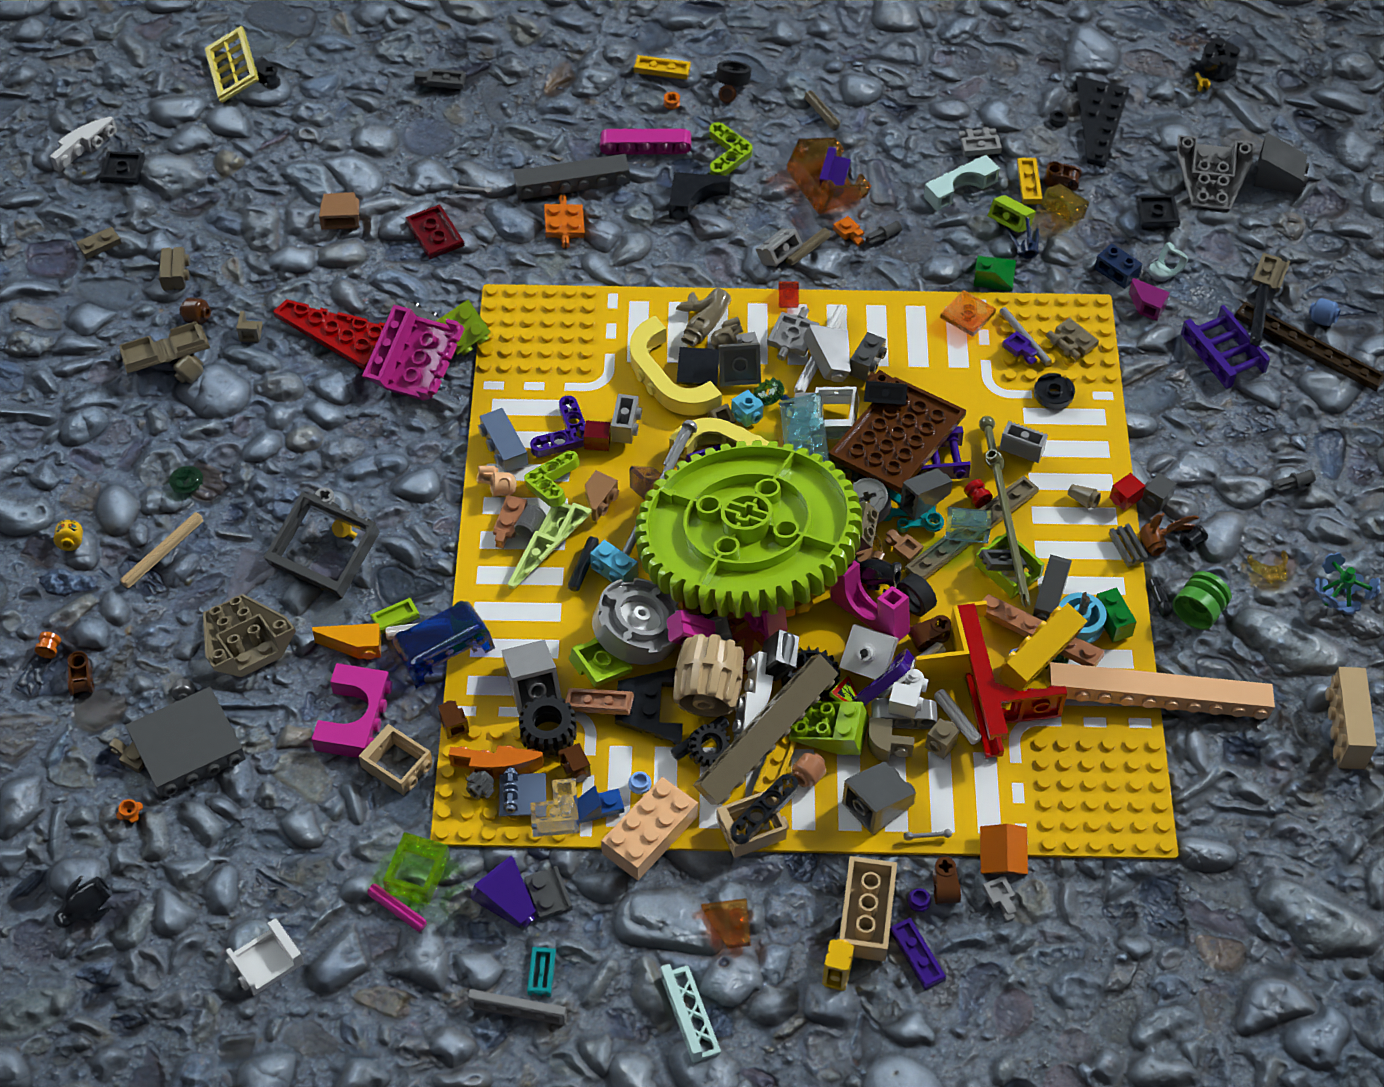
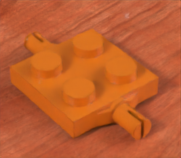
M560 195L558 198L559 204H544L545 237L561 239L562 248H565V243L566 248H569V239L584 238L583 205L567 204V197L563 195L562 201V195Z

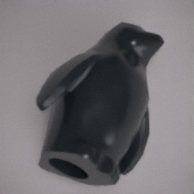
M856 554L854 560L860 564L861 583L866 584L868 590H880V586L886 584L896 588L901 578L900 562L891 564L884 560L871 558L860 562Z
M82 875L79 876L69 886L62 906L53 917L54 923L60 928H65L77 921H90L104 916L111 909V906L100 908L112 896V892L103 878L97 876L78 887L83 879Z

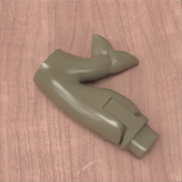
M715 288L705 299L698 301L695 293H690L687 301L680 303L676 309L684 312L694 311L699 313L689 320L681 340L690 346H695L697 342H702L718 324L731 303L730 295L723 289Z

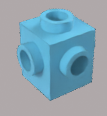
M749 390L732 399L731 412L735 419L746 428L758 423L763 418V403Z

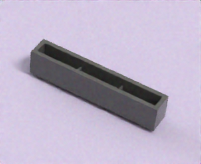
M625 154L513 170L518 200L630 183V169Z

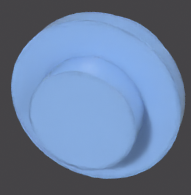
M635 772L628 781L630 790L636 794L648 792L651 788V778L644 772Z

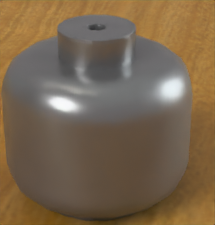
M179 679L172 686V697L175 700H181L195 694L194 684L188 679Z

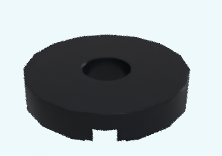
M1058 373L1042 375L1038 378L1033 390L1036 400L1044 407L1051 409H1061L1068 406L1073 401L1075 395V387L1072 381L1067 377L1066 379L1061 377V374ZM1050 389H1057L1059 392L1053 393Z

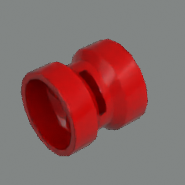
M981 479L972 480L964 488V493L968 498L972 499L971 502L977 509L982 508L993 499V495L989 490L985 489V484Z

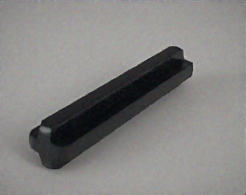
M588 537L569 580V590L579 591L591 564L590 553L599 545L598 538Z
M720 716L711 722L714 726H721L720 730L729 727L728 719L724 716ZM690 737L671 749L670 752L677 761L691 753L690 751L687 752V747H689L687 741ZM703 738L701 745L710 740L711 738Z

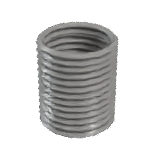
M536 505L526 506L514 525L515 532L524 539H531L535 531H539L546 518L545 512Z

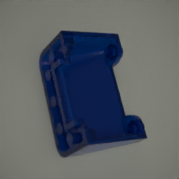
M459 601L454 606L405 631L398 632L392 640L394 650L416 689L426 684L424 677L427 673L429 675L433 674L432 667L470 648L473 653L477 651V648H482L485 653L495 649L487 626L468 601Z

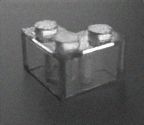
M575 778L552 780L554 801L530 803L533 837L580 833Z

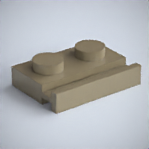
M1263 253L1251 284L1259 286L1260 283L1267 284L1269 290L1274 289L1279 293L1290 261L1284 262L1281 261L1282 258Z

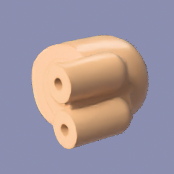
M478 466L477 483L490 484L492 497L510 496L515 492L517 483L513 474L498 472V468L495 466Z

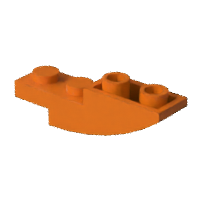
M498 745L496 753L488 750H471L462 746L458 748L450 747L448 754L450 766L470 769V774L472 772L485 771L493 779L500 778V775H503L509 767L515 768L518 774H527L543 768L544 765L543 752H539L536 749H519L511 745Z

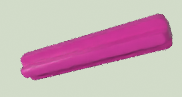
M374 883L368 888V896L413 929L421 932L426 927L427 923L423 917L382 887Z

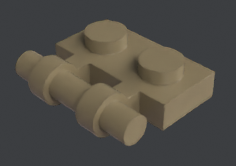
M1071 318L1057 326L1055 333L1049 331L1046 334V337L1051 340L1050 343L1052 345L1060 347L1066 356L1072 357L1075 360H1078L1081 354L1086 355L1099 343L1098 339Z

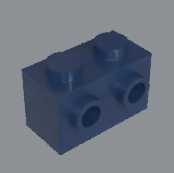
M1111 243L1097 255L1094 269L1126 289L1131 284L1133 278H1139L1142 263Z

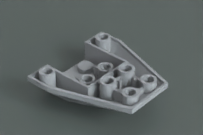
M1178 135L1176 154L1191 207L1230 211L1252 164L1254 142L1235 141L1232 148L1197 144V137Z

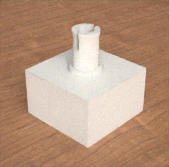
M854 624L839 667L876 680L889 669L899 638Z

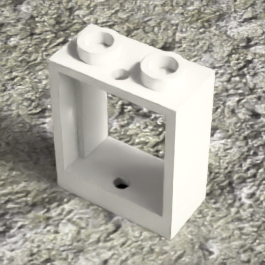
M816 387L810 425L813 439H841L857 421L859 407L857 387ZM823 404H851L849 419L821 420Z

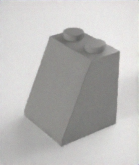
M545 640L501 650L505 671L519 715L521 709H525V704L527 702L532 703V699L535 697L538 699L542 698L541 695H546V697L555 695L556 699L561 697L556 666Z

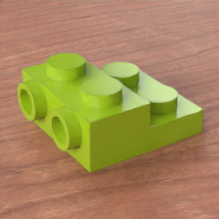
M469 299L436 320V322L446 324V320L450 319L458 321L463 326L464 331L460 341L456 342L455 352L457 355H466L473 350L471 346L477 342L482 344L490 338L488 335L491 334V331Z
M596 637L585 644L575 645L571 649L568 658L579 675L585 674L594 687L627 675L633 669L630 663L607 652Z

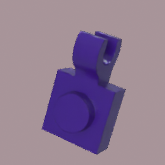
M1016 331L1003 341L1002 347L1014 356L1022 355L1024 360L1030 365L1037 361L1034 357L1038 354L1037 350L1032 348L1031 341Z

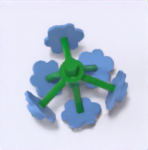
M1340 552L1331 553L1325 557L1322 567L1326 574L1338 571L1340 573L1339 579L1328 584L1326 579L1321 580L1317 578L1314 581L1316 585L1314 590L1325 606L1336 608L1344 614H1354L1361 610V602H1353L1351 595L1355 591L1362 590L1363 587L1366 593L1364 599L1373 600L1381 589L1379 585L1380 578H1372L1368 585L1363 583V576L1356 574L1353 567H1348L1346 571L1341 568V565L1346 560ZM1339 584V586L1334 591L1333 587ZM1345 589L1347 600L1338 602L1335 597L1341 590Z

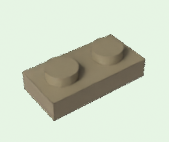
M112 227L76 242L85 259L122 244L120 237Z

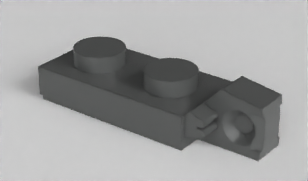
M429 68V71H415L414 83L418 85L464 89L465 71Z

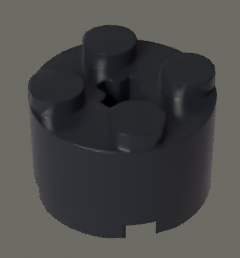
M1216 38L1214 41L1207 43L1203 49L1199 65L1201 74L1212 81H1218V79L1230 80L1236 72L1240 48L1225 41L1223 38Z

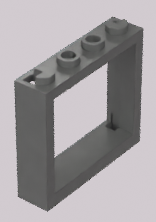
M301 492L263 558L269 565L343 598L380 531L376 526V522L371 521L368 517L362 519L350 509L344 511L332 501L326 503L316 494L308 495ZM310 508L365 532L338 581L282 557Z

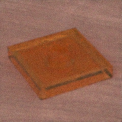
M963 290L941 312L940 318L973 337L996 313V308Z

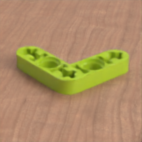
M716 122L710 125V138L728 150L711 162L710 175L726 176L752 157L753 146L722 123ZM728 139H733V140H735V142H734V143H729V142H727V140H728ZM734 158L736 159V161L729 162L727 161V159Z
M574 451L565 452L528 472L524 476L526 487L550 507L563 505L566 501L564 490L553 481L580 465L578 454Z

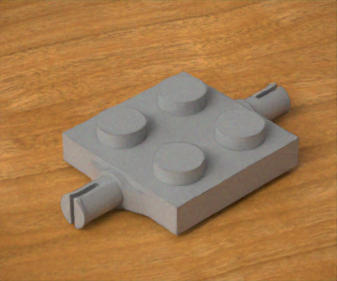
M802 307L798 315L781 312L767 339V345L780 349L777 355L779 360L784 361L788 352L805 357L808 347L803 339V334L810 324L819 326V323L806 318L809 313L807 307Z

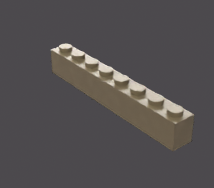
M821 654L811 656L700 776L693 786L711 805L724 804L730 798V792L734 787L738 788L745 782V775L749 771H754L761 764L760 759L775 749V743L778 739H782L791 731L789 727L794 722H799L806 715L804 711L820 700L821 697L819 695L822 691H826L835 683L834 678L838 675V672Z

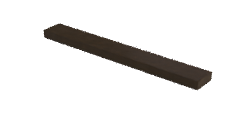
M1244 302L1234 317L1252 327L1255 306ZM1268 313L1265 314L1264 334L1375 392L1384 383V373Z

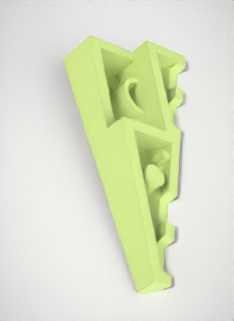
M574 502L572 505L564 503L559 507H551L539 531H535L508 582V588L515 589L592 513V509Z

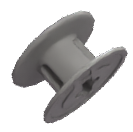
M872 478L860 479L853 484L854 491L859 497V503L870 500L869 504L879 512L877 524L883 521L889 515L892 507L891 498L884 484Z

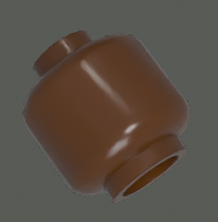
M190 297L180 305V315L187 323L197 322L201 325L210 317L211 309L206 300Z

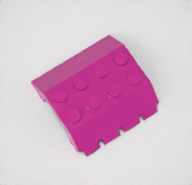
M393 305L362 376L388 391L423 401L431 399L434 394H437L442 382L440 379L444 377L450 364L448 360L452 359L457 347L456 342L460 341L464 328L458 321L447 319L446 324L418 317L412 309Z

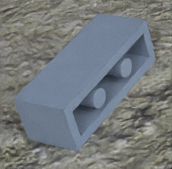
M500 408L481 415L478 429L481 436L486 437L489 451L494 452L497 466H501L504 472H510L528 465L527 451L504 409Z

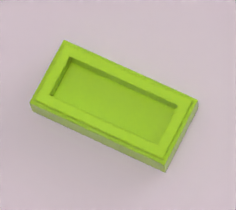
M411 598L370 615L374 624L379 623L381 634L386 633L387 627L404 625L420 618L419 612Z

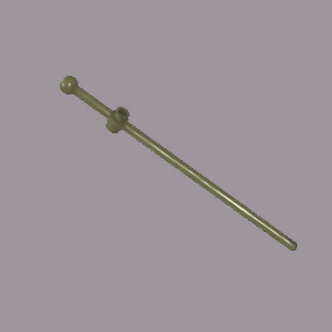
M984 416L979 421V427L985 432L989 451L986 453V462L994 473L1021 602L1026 607L1025 599L1029 606L1031 602L1001 471L1005 466L1004 459L1001 453L997 452L993 434L995 421L990 416Z

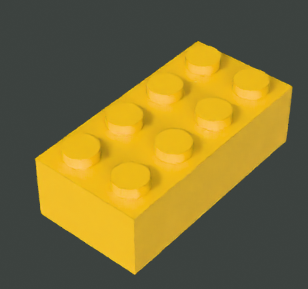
M1069 603L1062 608L1058 606L1050 614L1046 622L1042 621L1037 626L1031 637L1028 635L1021 642L1020 647L1016 651L1013 650L1005 658V662L1000 666L1002 671L999 677L1011 688L1022 691L1078 636L1088 621Z

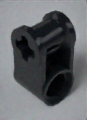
M264 57L254 61L259 79L258 82L268 89L279 87L281 81L277 77V66L267 61Z

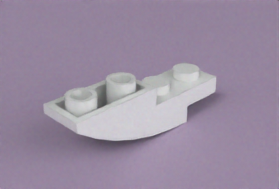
M107 117L93 121L58 141L59 149L50 155L54 170L61 172L77 157L82 155L83 152L93 153L117 132L114 118Z
M758 651L749 657L747 661L748 679L744 686L746 692L738 698L735 708L736 719L732 726L734 740L768 703L773 676L765 674L767 653Z

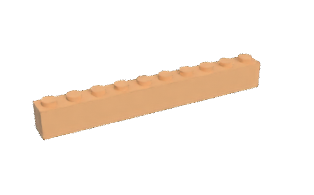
M1050 662L1046 672V688L1053 685L1066 686V699L1080 702L1093 701L1101 704L1134 705L1145 708L1185 710L1192 713L1206 712L1213 715L1226 714L1235 717H1255L1256 719H1268L1275 708L1273 685L1267 683Z

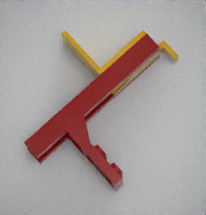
M987 601L968 602L964 605H955L952 608L951 628L949 631L954 652L916 656L913 669L921 671L924 678L929 679L928 682L965 678L978 732L982 736L981 744L985 758L1001 757L1004 754L1001 736L1002 739H1007L1008 737L1006 724L1061 717L1067 697L1066 686L1053 685L1042 689L1029 688L1019 691L996 683L979 617L986 615ZM1011 703L1010 710L1002 708L1001 704Z

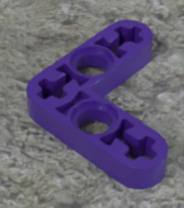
M564 396L559 400V411L566 429L534 437L530 442L532 455L544 457L584 446V439L579 438L576 434V431H579L580 436L583 437L585 430V421L576 398ZM567 404H569V406L571 407L570 412L568 411V407L566 406ZM573 418L579 420L576 424H571L568 421ZM557 439H563L565 440V443L558 445L554 443V441Z
M907 648L893 658L889 669L859 692L853 700L855 702H863L864 706L867 705L911 669L914 656Z

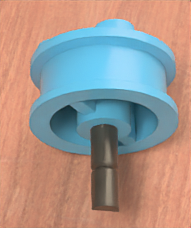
M1087 592L1067 595L1061 600L1059 606L1062 608L1069 603L1088 621L1077 638L1089 644L1095 642L1103 632L1107 617L1103 603L1095 596L1087 594Z

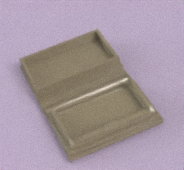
M192 322L170 329L169 338H162L156 342H153L151 337L147 336L120 344V353L126 372L131 373L209 349L210 345L202 326L198 325L197 322Z

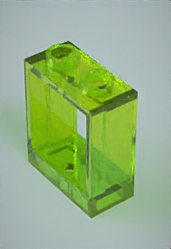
M404 832L382 880L386 892L395 897L403 896L409 898L414 903L420 904L423 902L429 904L450 857L448 845ZM406 852L435 860L424 887L395 878Z

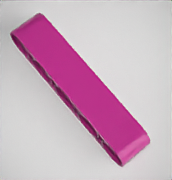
M605 129L600 133V151L604 154H687L692 148L691 132L687 129Z

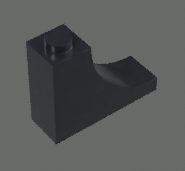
M674 172L669 203V218L688 220L693 208L703 200L719 195H730L731 176Z

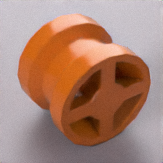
M41 632L38 638L39 643L36 644L34 649L35 653L44 658L56 657V647L60 646L61 638L52 632Z

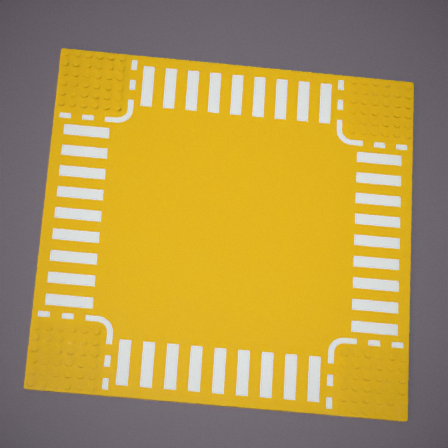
M483 285L480 317L491 331V334L488 335L490 338L484 343H477L443 703L450 700L456 701L458 708H463L465 718L468 720L469 733L447 739L441 722L430 837L431 845L447 847L602 849L601 840L646 794L633 793L628 785L629 778L635 772L640 771L646 773L651 778V788L663 777L698 802V817L667 849L668 851L731 852L716 820L717 808L752 796L753 788L767 757L766 754L760 759L761 764L754 771H749L745 775V782L738 788L734 787L730 792V798L724 804L711 805L693 786L709 767H702L701 763H694V757L691 759L689 756L691 753L677 761L670 752L672 748L677 746L673 744V741L664 738L661 740L655 738L653 734L644 731L640 733L615 724V714L575 712L577 737L576 740H573V745L580 743L590 763L591 776L582 782L574 783L571 776L565 774L563 766H560L559 756L554 757V755H550V758H545L543 755V768L527 774L546 773V815L500 817V778L494 779V792L488 799L485 797L479 800L475 799L466 790L468 786L466 779L470 776V769L450 766L448 755L450 747L458 748L460 746L477 751L488 750L492 753H496L498 745H511L527 750V746H523L522 739L520 738V715L518 714L507 678L501 650L545 640L556 666L561 698L566 699L568 688L617 691L619 680L675 668L682 647L680 644H676L675 649L666 659L655 664H631L633 667L631 673L594 687L585 674L579 675L568 659L571 649L575 645L585 644L596 637L592 627L593 613L601 594L612 583L593 570L590 564L579 591L575 592L568 589L569 580L588 537L598 538L599 544L606 540L622 551L636 525V517L640 514L639 507L642 502L646 501L645 495L647 491L654 489L653 483L659 479L665 468L663 463L669 453V438L682 426L684 421L708 418L707 414L688 416L668 410L653 395H650L644 383L636 378L630 362V339L634 330L642 322L653 316H656L666 327V342L654 347L649 354L670 380L682 388H696L700 385L677 384L680 347L714 349L711 344L712 333L721 329L724 321L738 317L743 332L740 334L755 332L760 343L761 384L720 386V372L718 370V384L715 387L722 394V405L728 403L730 409L732 399L747 390L756 398H759L764 406L763 418L758 423L752 424L747 428L737 420L733 424L741 426L755 435H760L769 442L777 441L778 447L782 448L784 444L788 443L795 398L794 387L812 354L809 349L805 357L788 352L785 360L781 361L777 358L780 349L767 345V339L781 312L798 315L802 307H807L809 313L806 318L819 323V326L827 327L837 306H846L847 314L839 329L848 330L850 359L867 332L885 338L887 353L884 359H881L875 373L881 370L892 378L897 377L966 409V416L957 425L962 426L964 432L962 446H958L961 461H970L971 463L969 478L951 479V494L935 505L936 512L940 513L944 519L943 528L938 532H930L924 527L909 528L905 533L899 532L897 530V521L900 518L913 520L909 516L892 517L890 521H881L876 526L872 546L873 552H883L885 554L883 560L891 564L894 562L901 563L900 581L908 576L904 572V567L908 563L892 551L893 546H889L885 542V539L888 537L886 533L891 528L897 531L900 536L904 537L908 534L923 545V551L919 554L921 555L979 510L972 504V499L968 498L964 493V488L969 482L981 479L985 484V489L989 490L993 495V499L998 495L993 470L989 468L986 462V453L989 450L985 432L979 427V421L982 417L990 416L995 421L993 434L997 452L1001 453L1004 459L1005 466L1001 471L1005 489L1022 476H1025L1039 487L1037 494L1011 513L1016 539L1045 563L1042 576L1027 587L1031 602L1030 606L1026 599V607L1022 605L1020 593L1011 599L1001 587L978 567H975L977 552L982 547L986 548L997 536H1002L1006 533L1003 519L926 579L936 595L937 604L922 617L909 612L910 627L938 615H945L951 620L953 606L983 601L988 594L1033 616L1051 554L1072 560L1062 599L1069 594L1087 592V594L1096 597L1097 593L1117 587L1137 621L1133 636L1116 642L1111 641L1105 628H1103L1101 636L1091 643L1105 651L1104 657L1096 667L1157 673L1144 563L1127 567L1109 536L1110 529L1114 528L1116 530L1119 526L1125 527V524H1130L1141 543L1136 503L1124 511L1109 498L1112 485L1129 473L1133 474L1112 297L1108 294L720 288L730 295L731 303L718 324L702 342H697L695 346H690L684 343L681 338L684 335V330L689 320L699 312H684L677 310L676 307L680 303L686 302L689 294L692 292L695 293L698 301H701L715 288ZM1006 307L1052 360L1050 365L1045 366L1037 355L1034 356L1037 361L1030 365L1024 360L1022 355L1016 357L1002 347L1003 341L1016 331L999 312L1001 308ZM1068 318H1071L1099 340L1097 347L1086 355L1081 354L1078 360L1066 356L1060 347L1052 345L1050 343L1051 340L1046 337L1049 331L1055 333L1056 327ZM819 368L805 392L815 393L816 387H857L859 396L857 420L872 404V402H864L865 381L848 375L844 382H834L824 379ZM1048 373H1058L1065 379L1066 377L1069 378L1075 387L1073 401L1061 409L1044 407L1034 397L1033 390L1038 378ZM1050 389L1053 393L1059 392L1057 389ZM618 394L638 396L639 407L642 408L641 420H637V424H639L638 434L633 436L632 444L610 440L609 451L585 450L584 446L568 450L578 454L580 465L553 481L564 490L566 504L572 505L574 502L589 508L585 497V484L595 470L618 480L619 495L617 499L609 504L606 514L601 516L597 522L592 520L590 514L515 589L508 588V582L531 539H524L516 533L515 538L507 539L504 549L495 547L496 535H493L494 526L506 496L492 497L490 484L477 483L478 466H495L498 468V472H504L501 466H497L494 452L489 451L486 437H482L479 432L480 416L500 408L504 409L528 456V465L508 472L514 475L517 483L515 492L510 496L527 499V506L536 505L547 516L551 507L526 487L524 476L542 464L568 452L564 451L544 457H536L532 455L530 442L534 437L566 429L559 411V400L564 396L576 398L585 423L587 420L612 423ZM567 404L566 406L568 407V411L570 412L571 407L569 406V404ZM823 404L821 420L849 419L851 404ZM573 418L570 419L568 422L571 424H576L579 422V420ZM1009 421L1015 422L1020 426H1027V428L1032 430L1035 429V431L1043 432V434L1047 433L1045 451L1039 463L999 449L1002 433ZM576 431L577 436L583 438L580 436L579 431ZM811 433L810 446H807L806 449H809V456L814 453L824 455L829 453L840 439H813ZM557 439L554 443L561 445L565 443V440ZM715 444L700 446L694 452L715 446ZM794 446V451H797L798 446ZM950 447L938 448L941 464L953 463ZM679 456L676 464L680 461H685V459ZM931 458L925 465H932ZM676 464L673 468V470L677 471ZM852 471L846 473V479L850 480L853 485L855 482L851 480ZM1074 484L1097 489V492L1101 493V499L1097 507L1088 509L1068 496L1070 486ZM891 500V508H900L899 504ZM1118 535L1119 538H1120V540H1121V542L1123 543L1125 549L1127 550V548H1126V546H1125V543H1124L1122 537H1121L1120 535ZM635 543L629 556L638 562L637 578L651 581L649 574L642 567V561L639 559ZM1127 550V552H1128L1129 556L1131 557V559H1134V558L1132 557L1130 551ZM1001 571L1011 581H1017L1015 571ZM861 583L865 592L875 603H877V598L883 594V589L888 590L890 588L886 584L881 585L880 590H868L867 585ZM824 585L825 593L822 595L810 594L813 605L808 613H797L795 611V616L786 617L788 628L786 632L799 636L798 649L801 647L803 650H806L810 646L811 650H815L817 647L819 652L826 650L827 656L833 655L834 661L838 662L840 666L852 626L857 624L869 629L872 628L831 601L830 586ZM700 607L698 609L685 608L683 610H687L689 614L698 615ZM717 610L714 612V617L718 616ZM729 612L727 616L733 641H735V646L742 647L744 651L742 686L739 694L741 696L746 692L744 686L748 679L747 661L749 657L758 651H762L764 637L766 636L760 631L755 633L749 628L751 624L746 619L735 618L734 613ZM979 617L995 682L1010 687L999 677L1002 671L1000 666L1005 662L1009 651L1019 648L1021 642L1026 637L986 617ZM907 634L897 643L893 658L906 648L914 656V659L923 652L917 651ZM949 637L946 642L942 643L946 649L945 653L954 652L951 638ZM1060 654L1052 661L1053 663L1080 665ZM1049 665L1022 691L1029 688H1046V672ZM802 666L798 667L793 673L797 672ZM840 667L838 668L841 672L840 681L848 675L857 693L861 692L875 680ZM965 678L928 682L926 693L921 692L920 697L937 703V721L940 718L944 721H952L934 698L937 691L944 689L978 730ZM781 679L776 682L773 681L768 703L783 688ZM662 687L659 722L683 723L682 742L689 738L694 730L704 724L708 725L718 718L698 716L680 709L678 704L674 702V687ZM831 696L829 699L823 697L822 701H833L834 698ZM1066 699L1061 717L1006 724L1008 737L1007 739H1002L1001 736L1004 754L1001 757L985 758L981 740L972 745L960 730L957 744L943 760L925 748L927 733L931 729L892 728V735L914 737L912 757L890 755L889 762L886 763L890 767H894L900 777L914 787L916 792L915 802L874 835L842 804L845 780L884 762L873 756L868 748L869 720L861 755H839L797 743L785 774H793L792 766L804 753L820 755L825 761L826 774L813 787H802L798 784L795 796L779 811L781 817H786L789 825L786 839L753 851L980 856V826L1012 824L1027 827L1028 857L1175 860L1178 857V847L1161 708H1145L1134 705L1123 706L1113 703L1101 704L1093 701L1080 702ZM872 701L869 702L867 705H865V709H866V711H867V713H868V715H869V720H870V717H872V715H871V703H872ZM1003 703L1001 706L1010 710L1011 703ZM735 709L731 714L724 716L729 722V727L725 729L727 731L725 733L726 737L730 736L728 743L734 741L732 726L736 719ZM544 722L538 725L537 728L543 731H550L559 725L554 722ZM713 738L701 745L703 751L708 754H713L717 750V744ZM789 783L788 785L783 784V790H784L786 787H790V788H791L792 784H790V783ZM593 786H596L598 793L619 788L625 812L579 823L574 801ZM754 812L750 815V818L754 821H760L763 819V815L759 812ZM771 820L755 836L774 830L775 828ZM746 827L742 831L737 830L738 833L745 835ZM945 829L952 831L950 838L939 836L913 838L906 841L903 836L906 832L915 834L943 832Z

